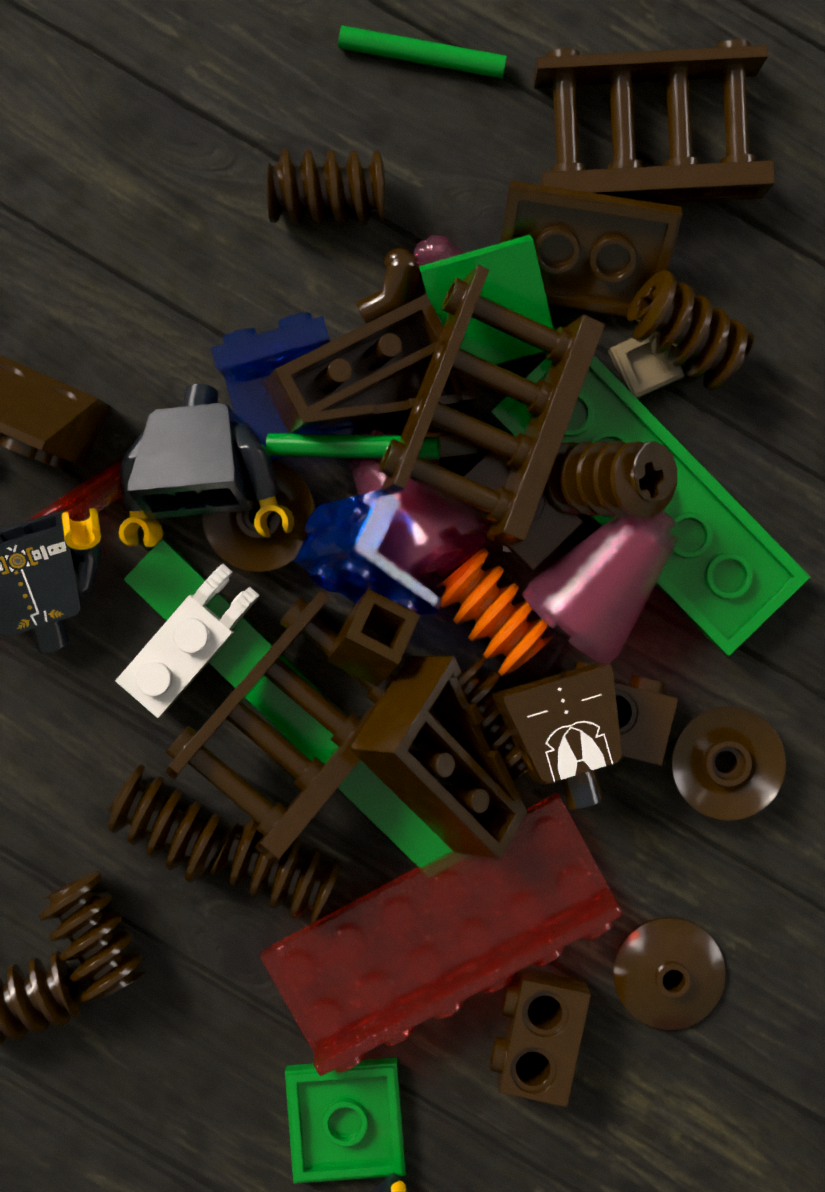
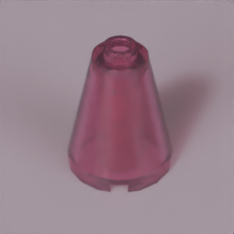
M374 430L365 434L398 436L394 432H388L383 434L381 430ZM349 458L348 464L387 581L394 592L403 593L424 586L425 584L420 575L437 571L440 577L447 574L469 559L487 541L483 534H487L489 525L470 505L411 479L408 480L404 490L390 497L380 492L386 475L379 473L382 459Z
M662 511L655 517L644 519L615 516L530 581L529 586L523 592V597L549 626L554 628L556 625H559L565 632L572 637L569 642L594 660L603 664H610L615 657L619 656L679 540L671 531L677 522L665 511Z

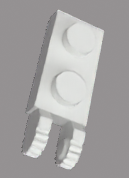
M224 564L220 565L196 591L195 595H189L115 680L157 718L165 714L235 633L232 628L259 597V594L249 587L237 595L232 601L231 607L221 619L206 605L216 593H219L227 585L232 571Z

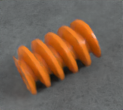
M483 548L437 586L444 585L446 587L438 603L442 608L458 602L461 604L453 619L454 622L459 625L474 619L476 624L468 638L472 642L485 637L491 639L483 655L486 659H490L504 654L506 658L498 673L501 676H505L527 662L553 636L545 639L541 638L549 623L545 617L530 622L526 621L534 606L530 600L512 605L511 602L519 589L516 583L513 582L500 588L496 586L504 572L501 566L498 565L485 571L481 569L489 555V552Z

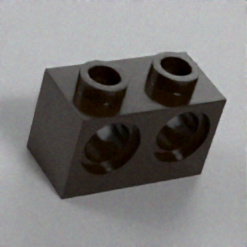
M520 966L516 983L507 981L501 1006V1015L509 1017L505 1038L495 1037L489 1071L497 1072L499 1093L563 1107L568 1106L591 997L585 980ZM539 996H551L558 1001L556 1010L549 1016L537 1017L528 1011L530 1003ZM528 1052H538L547 1058L545 1064L540 1069L532 1072L524 1071L516 1065L519 1058Z

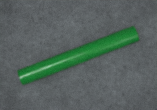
M344 25L341 26L338 40V49L503 79L507 60L506 55Z
M268 433L266 449L270 456L382 459L389 443L393 439L400 441L401 436ZM425 436L418 457L425 460H439L441 451L440 437Z

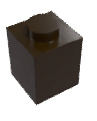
M368 588L349 612L327 661L378 687L399 665L420 615Z

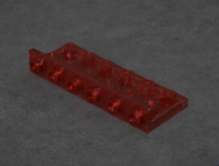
M558 792L527 808L528 812L501 860L451 851L421 868L417 867L314 922L311 928L309 925L262 950L260 958L314 1052V1067L319 1076L332 1070L340 1073L351 1069L364 1058L367 1051L382 1043H385L386 1046H391L405 1040L414 1031V1026L433 1016L436 1019H443L454 1014L463 1006L464 1000L482 990L493 992L501 989L512 981L515 972L532 963L540 966L555 960L563 953L564 946L583 936L586 939H591L604 934L614 925V920L622 916L623 912L611 893Z

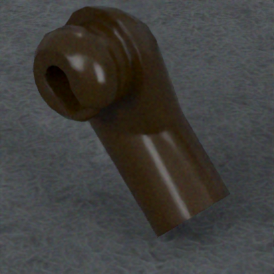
M398 247L388 252L383 262L387 269L382 289L355 302L365 324L414 300L421 277L420 262L408 249Z

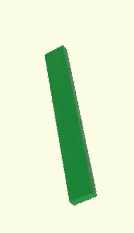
M162 539L124 578L166 621L189 595H195L196 591L207 580L166 539ZM219 592L215 594L206 606L221 619L231 607V602ZM245 616L232 628L235 633L209 662L235 688L274 645ZM284 654L279 658L294 672H296L300 677H302L307 683H309L313 688H315L320 694H322L326 699H328L333 705H335ZM265 676L247 695L246 699L311 761L317 757L325 763L338 747L330 740L333 736L330 731ZM361 760L338 786V789L444 892L480 858L479 856L453 852Z

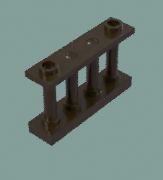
M733 39L721 42L715 48L580 55V52L576 49L561 48L548 52L546 57H537L533 75L534 88L553 87L557 165L551 168V172H542L539 185L660 204L762 199L775 183L774 161H756V156L749 152L746 77L757 76L768 58V45L750 46V42L747 40ZM723 78L726 157L721 159V163L699 164V159L693 157L689 80ZM666 81L670 159L664 162V166L642 167V162L636 160L632 83ZM610 84L613 162L608 164V169L585 170V165L579 163L576 86Z
M478 265L463 280L456 277L447 291L441 310L448 313V317L400 441L393 439L381 460L379 473L386 475L380 492L391 497L404 490L408 480L411 479L486 512V519L490 520L491 524L485 538L507 547L526 540L605 324L583 315L567 327H559L555 331L481 296L480 293L489 269ZM470 319H476L546 352L545 357L551 361L545 380L541 379L534 383L460 349ZM450 371L525 404L526 412L531 414L525 433H519L515 437L440 403L439 399ZM429 425L506 458V465L512 468L505 487H499L495 491L418 457Z
M322 590L310 603L302 597L297 600L279 622L287 629L198 732L188 726L166 751L174 759L166 770V773L175 780L189 764L259 823L256 829L264 836L254 848L271 862L278 860L360 761L349 748L395 678L390 673L377 687L344 670L369 691L366 697L374 703L364 716L359 719L353 713L349 717L346 716L279 659L300 634L329 657L338 635L316 617L330 598ZM264 676L333 734L330 740L338 747L325 763L317 757L311 761L242 702ZM226 720L296 778L293 784L301 792L287 808L280 802L273 805L204 746Z

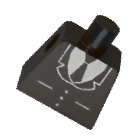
M593 663L492 694L500 715L533 780L541 784H549L561 780L568 807L571 810L589 807L603 801L595 769L622 760L614 674L611 664Z

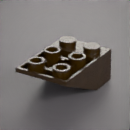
M0 355V445L25 457L38 460L47 465L50 464L64 470L67 461L85 466L111 406L99 398Z

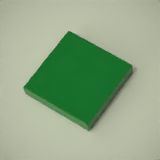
M531 235L419 266L426 294L443 327L448 313L442 311L441 308L450 285L456 277L463 280L474 268L481 265L489 269L480 293L481 296L553 329L535 245ZM473 318L470 319L460 345V349L495 365L544 352Z
M397 1057L286 1066L285 1081L293 1184L389 1177L393 1172L397 1176H404L406 1174Z

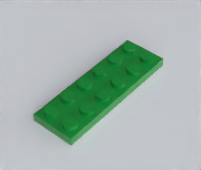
M594 355L561 443H612L619 441L625 443L641 441L646 443L656 441L665 445L671 452L678 469L677 486L674 496L666 509L657 516L644 519L636 517L621 518L618 516L603 517L600 515L589 517L725 656H730L810 576ZM545 359L525 379L534 383L541 379L545 380L551 361ZM506 397L490 413L509 434L515 437L519 433H525L531 414L526 412L525 404L510 397Z

